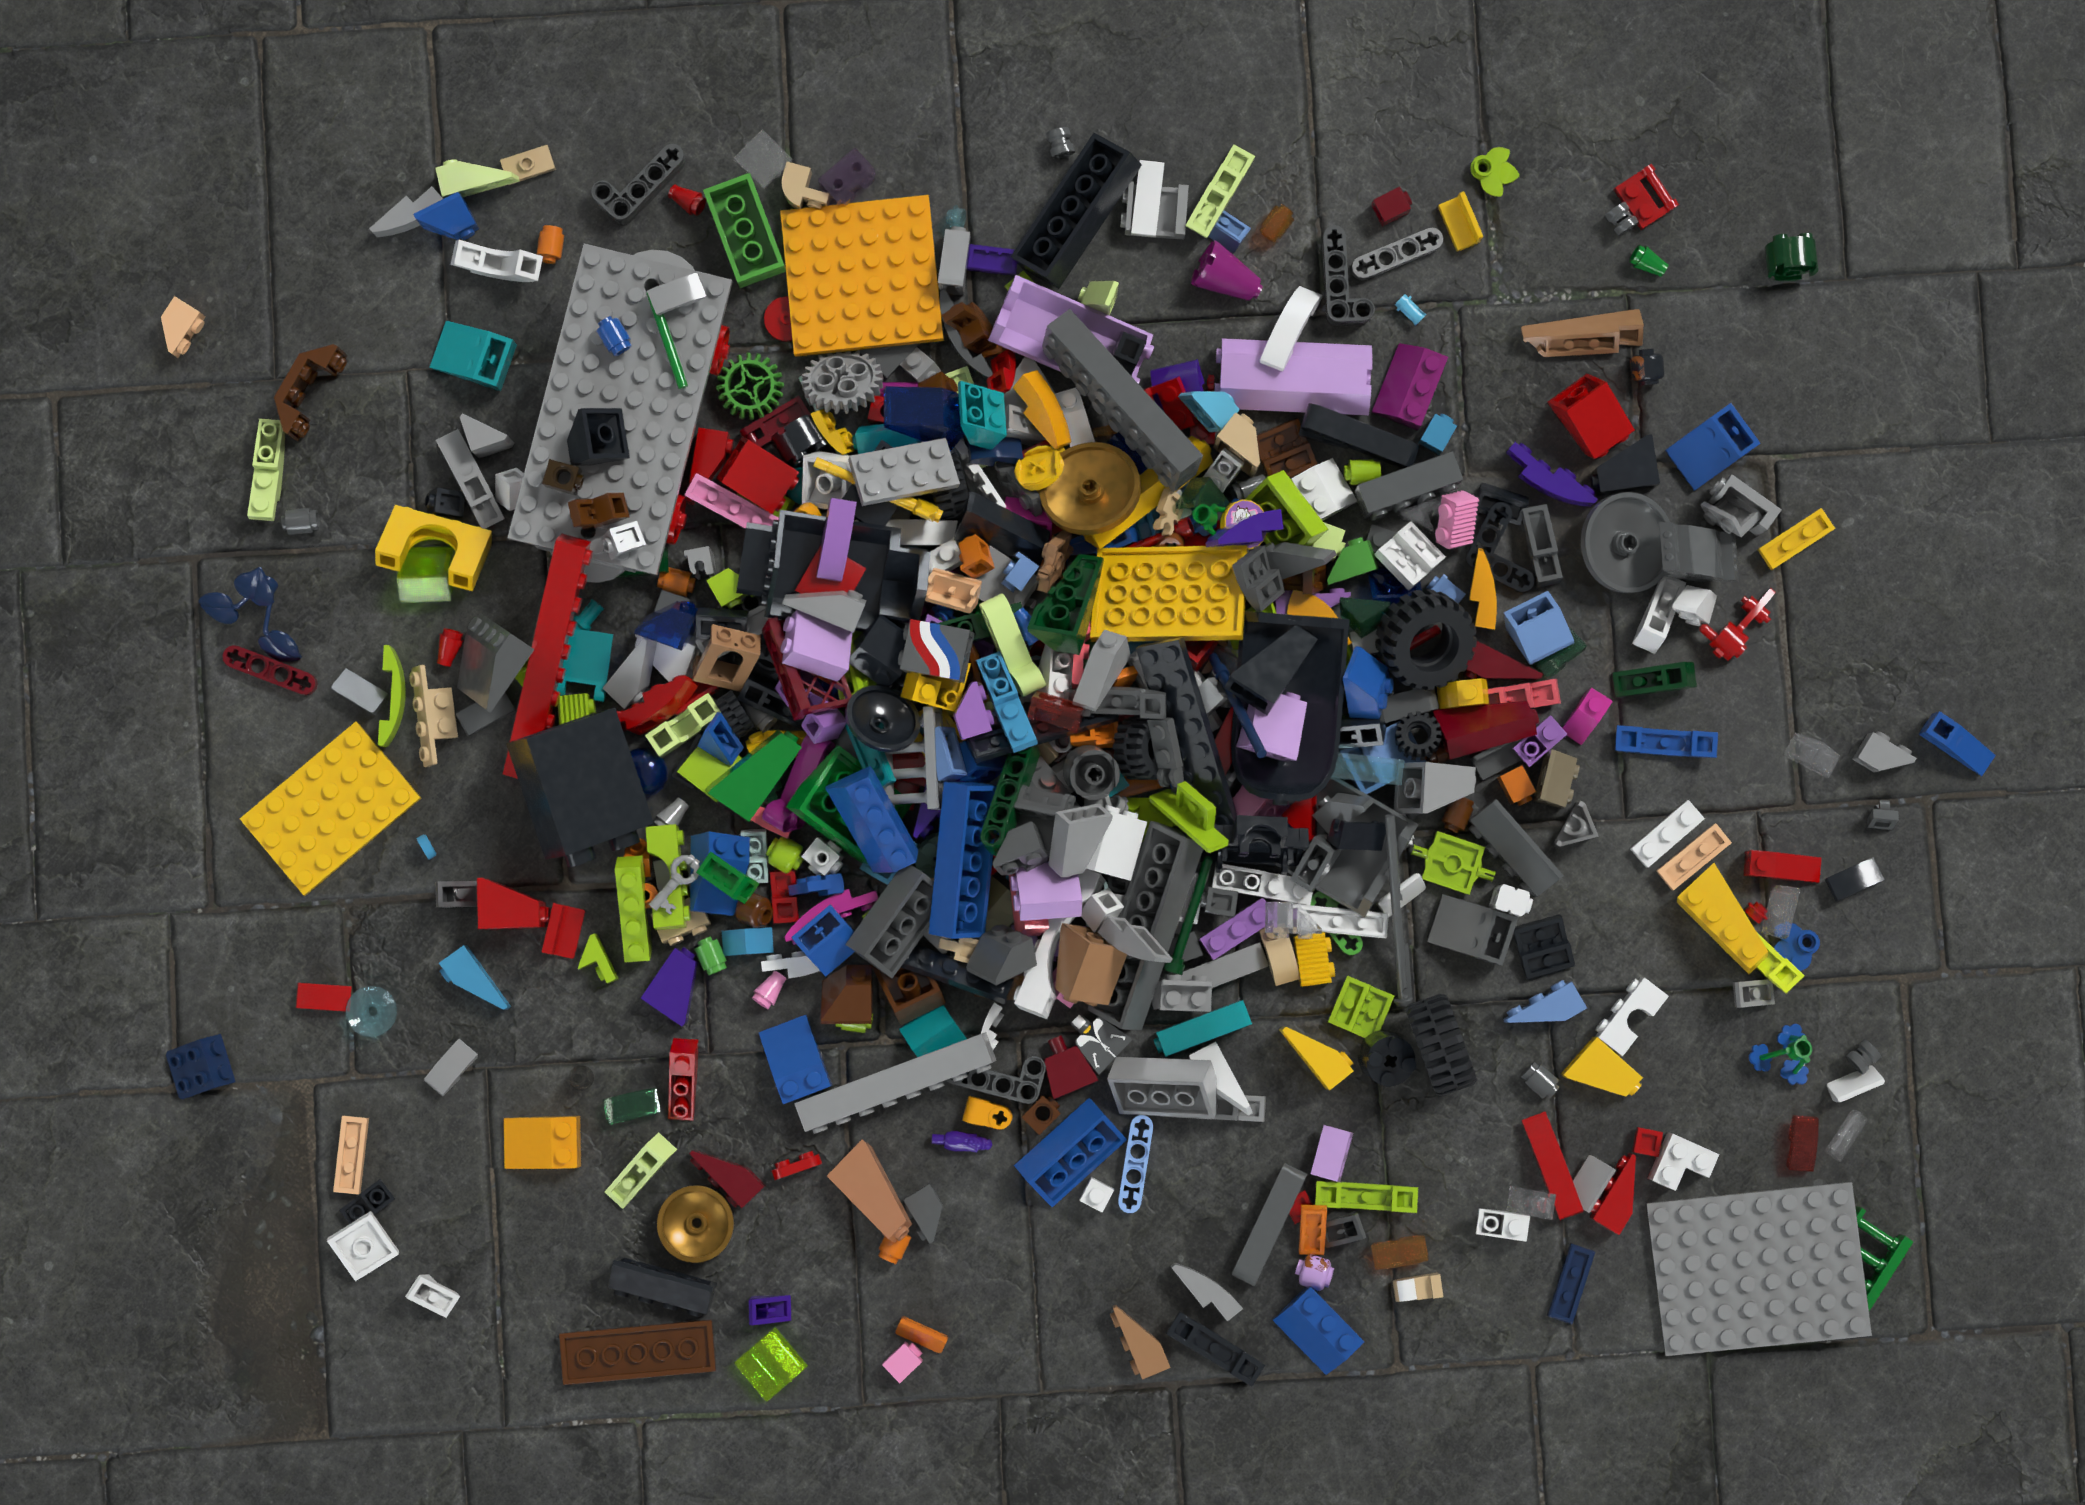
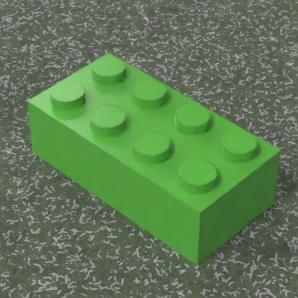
M747 173L704 189L703 192L739 288L786 272L751 174Z

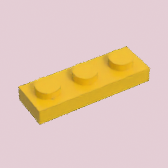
M1820 508L1757 550L1770 570H1773L1834 530L1835 527L1823 509Z

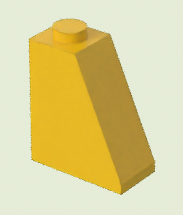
M1592 1037L1560 1074L1564 1078L1625 1097L1628 1094L1632 1096L1641 1087L1639 1082L1643 1078L1598 1037Z

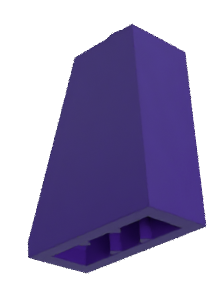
M685 947L681 950L674 948L641 997L642 1000L682 1027H685L688 1022L698 962L693 959L695 954Z

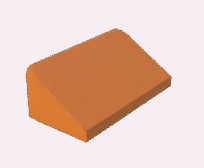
M905 1316L901 1318L895 1331L897 1335L937 1353H942L948 1340L947 1335Z

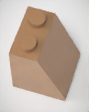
M1062 923L1055 989L1064 995V1000L1076 1004L1078 1001H1083L1091 1006H1097V1004L1109 1005L1127 954L1108 943L1098 931L1094 933L1089 927Z

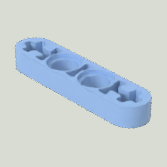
M1137 1115L1130 1123L1118 1204L1126 1213L1136 1212L1140 1208L1153 1132L1152 1120L1146 1115ZM1140 1119H1145V1124L1149 1125L1148 1129H1144L1142 1136L1143 1138L1148 1137L1147 1142L1132 1140V1135L1138 1137L1139 1130L1134 1125L1139 1123ZM1135 1144H1141L1145 1148L1144 1156L1138 1159L1132 1157L1130 1153L1131 1147ZM1136 1169L1141 1173V1179L1138 1183L1132 1184L1127 1181L1126 1175L1129 1170ZM1124 1185L1131 1188L1140 1187L1139 1193L1133 1192V1199L1137 1200L1136 1205L1133 1204L1131 1209L1126 1208V1204L1122 1202L1123 1198H1128L1129 1190H1124Z

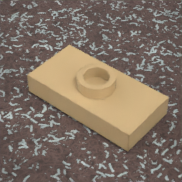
M548 145L500 160L503 170L514 173L519 177L520 181L556 170Z

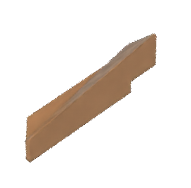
M1634 309L1526 325L1521 327L1523 341H1528L1543 357L1619 353V344L1642 346L1644 324L1640 310Z

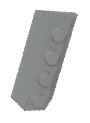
M1115 1058L1107 1079L1119 1114L1215 1118L1217 1078L1211 1060Z

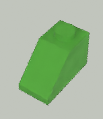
M1360 537L1348 541L1349 546L1342 549L1327 579L1328 585L1379 569L1370 540L1363 541V538Z

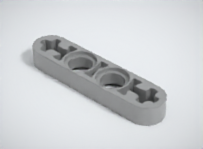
M1428 228L1359 256L1352 264V275L1358 280H1367L1433 253L1442 245L1443 235L1436 228ZM1428 234L1438 238L1435 246L1427 243L1422 246L1424 251H1420V244L1416 240L1417 238L1420 239V243L1427 240ZM1405 243L1413 244L1416 250L1415 253L1411 256L1403 254L1402 245ZM1387 252L1391 254L1393 258L1392 263L1389 265L1381 264L1379 261L1381 253ZM1371 257H1374V263L1378 270H1375L1374 265L1367 268V274L1356 270L1360 262L1363 265H1368L1372 262Z

